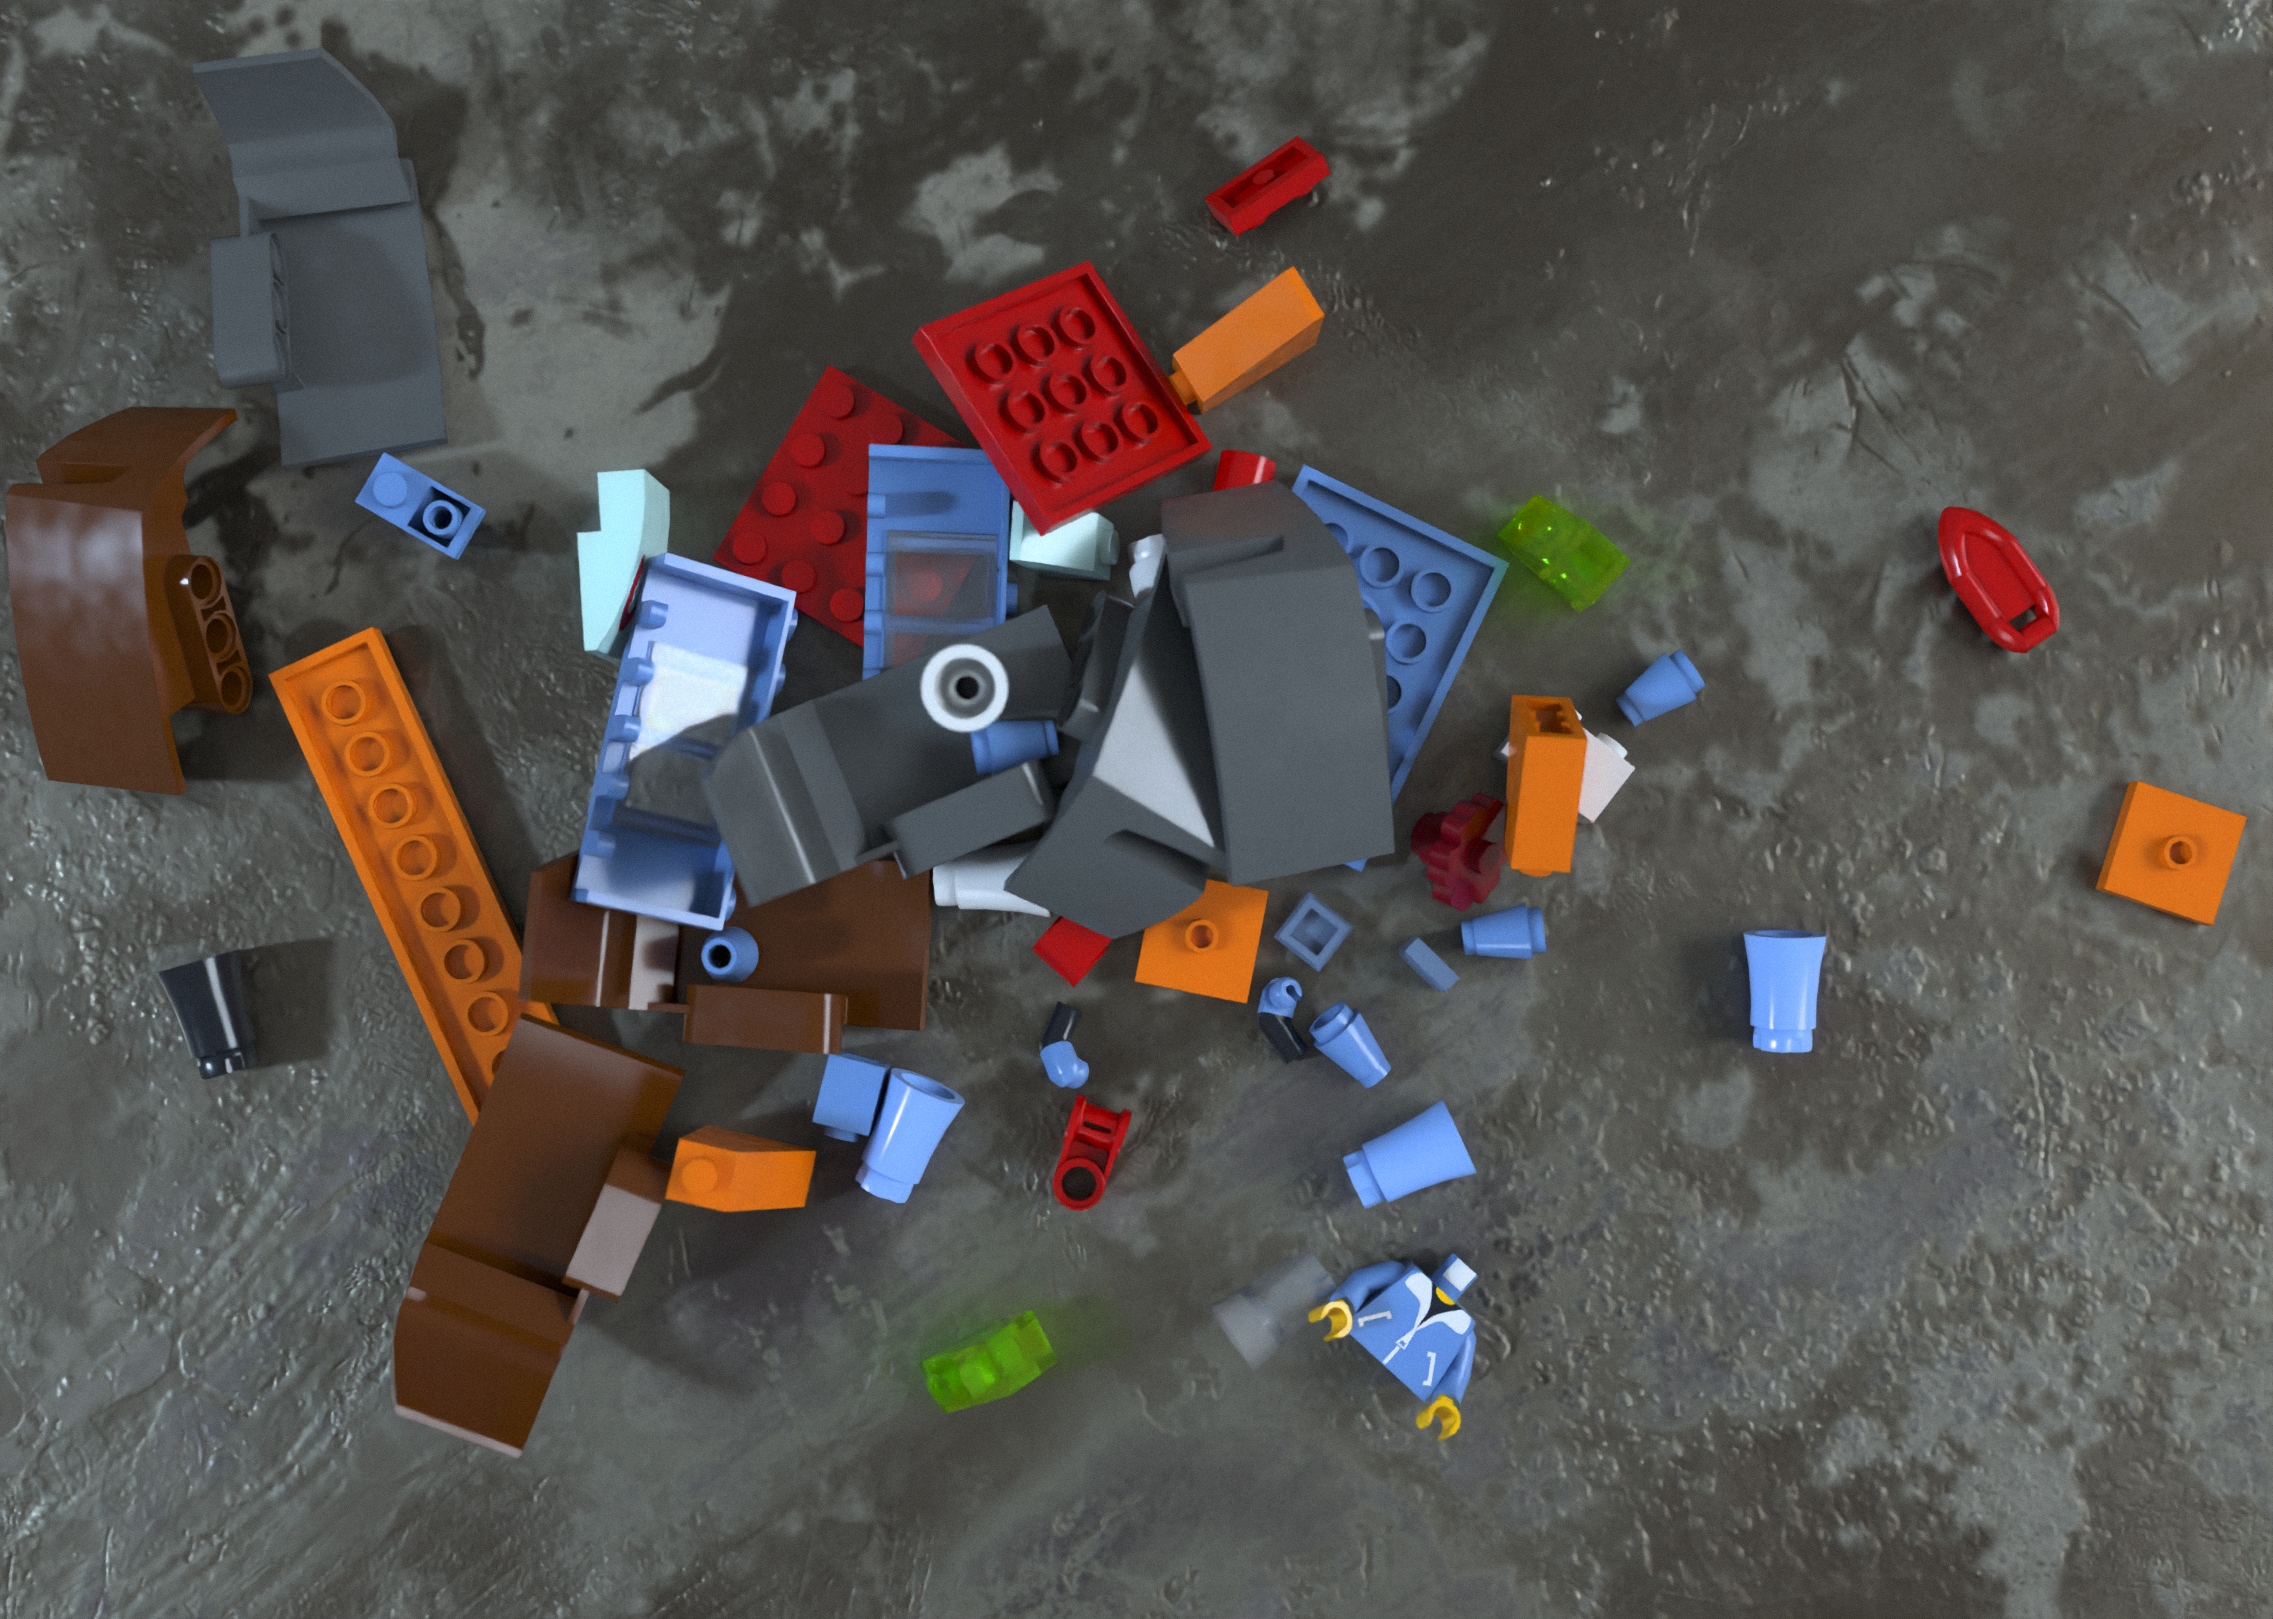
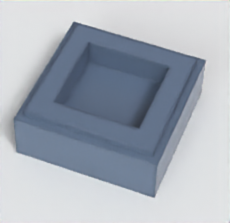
M1307 892L1273 937L1319 972L1354 927L1312 893Z
M1411 936L1398 949V955L1435 991L1447 992L1460 978L1419 937Z

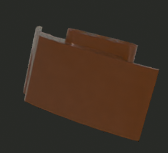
M129 407L108 415L66 436L42 453L36 460V464L43 484L14 483L6 493L7 558L17 651L31 722L48 780L180 796L187 791L180 767L169 716L179 709L188 712L237 715L249 706L253 693L252 677L223 572L219 563L213 557L191 554L181 519L188 502L183 480L186 465L201 448L222 430L238 420L235 409Z
M580 849L551 860L531 871L518 1001L684 1013L682 1043L840 1055L843 1025L925 1031L933 900V868L904 879L897 861L875 860L753 907L750 906L735 870L732 887L736 890V903L731 917L724 921L723 927L735 926L750 933L757 943L759 959L755 970L748 978L731 984L722 983L712 978L702 963L701 952L703 944L707 937L715 930L693 928L569 900ZM718 946L715 952V957L721 960V967L727 966L731 960V952L726 946Z
M521 1013L428 1236L423 1243L409 1279V1286L395 1319L391 1344V1393L395 1414L519 1459L589 1293L610 1302L618 1303L666 1198L673 1164L650 1156V1152L686 1070L532 1015Z

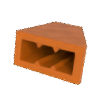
M1292 266L1173 354L1172 369L1175 373L1169 376V380L1185 406L1193 402L1200 414L1203 415L1316 345L1325 314L1295 267Z
M1512 694L1504 848L1510 869H1518L1520 872L1530 876L1543 877L1551 875L1553 871L1570 872L1588 738L1573 703L1568 697Z
M707 1124L679 1139L666 1199L723 1212L804 1207L818 1150Z

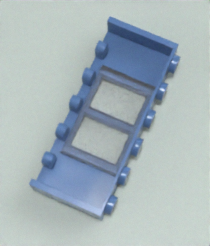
M869 444L862 680L1006 622V616L1016 617L1018 586L1017 582L1007 581V564L1010 557L1012 523H1009L1010 500L1016 499L983 449Z
M667 552L647 559L629 640L624 648L587 809L588 819L569 900L693 928L722 931L724 921L731 917L736 903V890L732 887L736 869L699 781L706 766L724 742L736 732L769 718L773 698L779 694L785 680L786 668L781 661L785 643L791 639L797 625L798 612L793 608L797 592Z

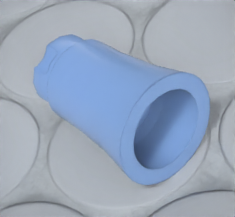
M1798 930L1744 931L1751 996L1750 1025L1754 1026L1753 1047L1759 1048L1762 1051L1780 1053L1811 1051L1812 1029L1816 1028L1820 966L1827 935Z
M900 1068L891 1069L884 1100L872 1134L861 1156L863 1163L858 1170L855 1180L861 1184L863 1189L873 1195L896 1203H905L911 1194L914 1184L920 1182L932 1154L946 1129L964 1105L965 1100L949 1087L924 1075Z
M1443 1099L1386 1134L1363 1143V1149L1343 1157L1348 1174L1365 1209L1384 1201L1385 1198L1390 1203L1423 1188L1477 1173Z

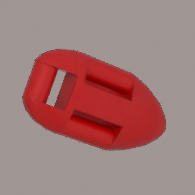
M1946 507L1938 521L1937 539L1941 562L1948 582L1988 637L2001 648L2014 653H2028L2029 650L2052 634H2056L2060 625V607L2050 584L2046 581L2017 538L1995 520L1978 511L1962 507ZM2029 608L2036 618L2017 631L2009 621Z

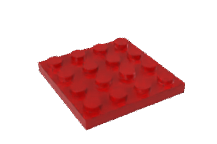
M1090 261L922 326L911 339L1040 537L1203 458L1213 448Z
M828 365L712 559L736 574L797 592L793 608L864 649L869 444L972 448ZM1010 500L1009 509H1010L1011 505L1013 504V501H1014V500ZM896 552L894 615L945 617L982 555ZM893 632L892 666L897 667L921 657L934 634Z

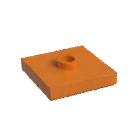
M2140 781L2129 782L2095 889L2201 925L2213 926L2247 817Z
M1207 879L1204 894L1197 901L1173 917L1145 928L1135 982L1247 1004L1269 891L1240 885L1233 887L1229 883Z

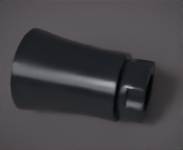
M240 949L155 973L172 1004L183 1031L191 1059L197 1058V1066L199 1067L202 1079L218 1077L259 1063L255 1046L252 1043L257 1038L250 1018L243 985Z

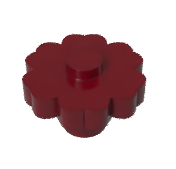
M1476 793L1470 802L1465 800L1458 801L1450 813L1445 811L1438 812L1437 814L1428 812L1417 821L1412 831L1410 847L1412 853L1419 856L1422 864L1428 866L1427 879L1434 882L1432 898L1465 912L1472 902L1483 903L1489 893L1497 886L1500 879V866L1508 860L1504 848L1506 804L1482 793Z

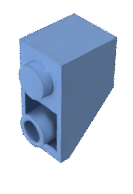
M385 452L355 500L359 505L457 561L487 512L485 509Z

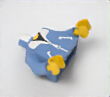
M1453 1252L1431 1277L1411 1259L1403 1263L1388 1260L1354 1270L1333 1293L1329 1303L1317 1306L1309 1312L1308 1319L1310 1323L1319 1321L1328 1315L1332 1322V1328L1329 1334L1324 1336V1341L1334 1340L1348 1333L1351 1334L1424 1403L1431 1396L1433 1403L1421 1410L1416 1417V1423L1420 1429L1425 1428L1431 1423L1434 1414L1440 1418L1443 1427L1442 1432L1438 1436V1441H1442L1457 1432L1461 1423L1460 1413L1457 1408L1460 1406L1470 1379L1477 1338L1473 1330L1476 1321L1456 1300L1474 1282L1478 1275Z

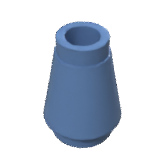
M1679 649L1670 656L1663 653L1615 701L1629 722L1636 727L1643 721H1649L1697 700L1695 693L1706 687L1691 661Z
M994 720L981 729L970 731L972 751L978 775L992 773V776H995L1035 759L1041 761L1047 759V757L1059 755L1053 720L1044 722Z
M1526 903L1476 917L1472 920L1461 921L1465 955L1477 954V956L1533 960L1532 954L1547 952L1541 907L1527 908Z
M735 926L723 927L722 931L715 930L707 937L702 947L701 958L705 970L712 978L722 983L731 984L741 982L753 973L758 963L759 950L755 939L746 930ZM718 946H726L731 952V960L725 967H721V960L715 957Z
M1344 1001L1338 1002L1324 1011L1311 1025L1309 1032L1315 1038L1314 1046L1352 1077L1360 1081L1365 1088L1377 1084L1390 1071L1391 1065L1385 1059V1055L1357 1008L1350 1009Z

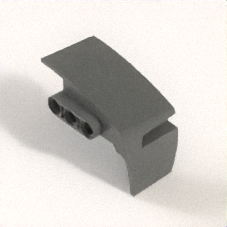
M323 48L192 63V74L200 86L227 142L232 162V179L239 197L240 234L212 238L210 247L213 351L216 369L223 386L229 390L270 384L277 394L281 466L285 471L382 455L384 452L388 454L447 444V421L437 322L416 175L411 159H399L396 128L389 115L375 96L343 64Z
M1277 480L1163 500L1161 508L1162 538L1170 571L1171 592L1184 628L1191 627L1207 710L1221 806L1228 883L1235 887L1395 853L1388 770L1389 727L1385 636L1377 613L1372 608H1364L1355 564L1321 518L1306 502Z
M1163 547L1151 593L1137 607L1106 591H1101L1093 599L1084 615L1056 723L1057 730L1081 741L1073 778L1062 795L1057 816L1050 829L1017 869L1005 880L1003 888L1006 892L1111 939L1136 933L1171 918L1197 901L1204 894L1211 864L1227 870L1217 775L1192 629L1191 627L1184 628L1171 592L1170 571L1165 547Z
M1049 604L905 664L764 719V721L736 732L719 747L706 766L699 782L751 907L832 878L892 853L896 858L903 878L907 879L1057 816L1059 807L1051 788L1073 778L1081 741L1057 730L1056 727L1072 657ZM956 645L977 646L991 653L1003 667L1008 682L1006 703L995 720L1041 722L1053 720L1059 755L1050 756L1041 761L1035 759L995 776H992V773L978 775L972 751L970 731L963 732L946 728L929 714L924 705L921 683L927 665L938 653ZM972 676L961 677L957 682L956 689L962 698L971 699L978 694L979 684Z

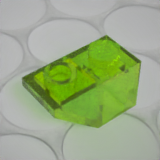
M1537 494L1523 506L1496 536L1499 541L1578 613L1594 604L1632 562L1588 521Z
M1032 1309L997 1320L926 1357L918 1364L927 1380L929 1393L938 1402L943 1414L1010 1396L1057 1363L1058 1360Z

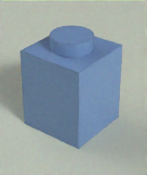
M841 1051L840 1055L829 1054L812 1122L826 1125L824 1134L840 1140L858 1142L859 1134L869 1136L874 1129L881 1109L892 1064Z

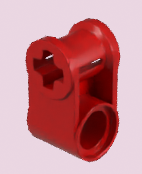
M1060 916L1031 950L1074 988L1108 950L1106 947L1113 939Z
M1078 1093L1062 1140L1064 1146L1053 1179L1054 1194L1061 1205L1070 1210L1082 1211L1092 1208L1099 1202L1104 1193L1114 1160L1117 1161L1131 1119V1110L1124 1108L1118 1113L1088 1103L1086 1096ZM1084 1122H1090L1108 1128L1111 1131L1105 1132L1087 1126L1084 1124ZM1077 1166L1090 1170L1096 1180L1094 1190L1088 1196L1081 1198L1068 1194L1062 1182L1065 1173Z

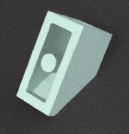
M1013 501L1009 560L1047 579L1110 580L1111 565H1116L1119 558V535L1116 530H1113V523L1098 513H1090L1040 537L1019 503Z

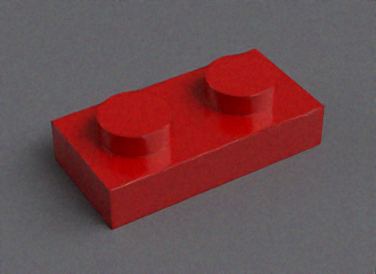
M1296 136L1204 199L1212 216L1237 237L1245 231L1260 226L1267 219V216L1292 199L1306 195L1317 182L1331 173L1324 156L1300 137Z

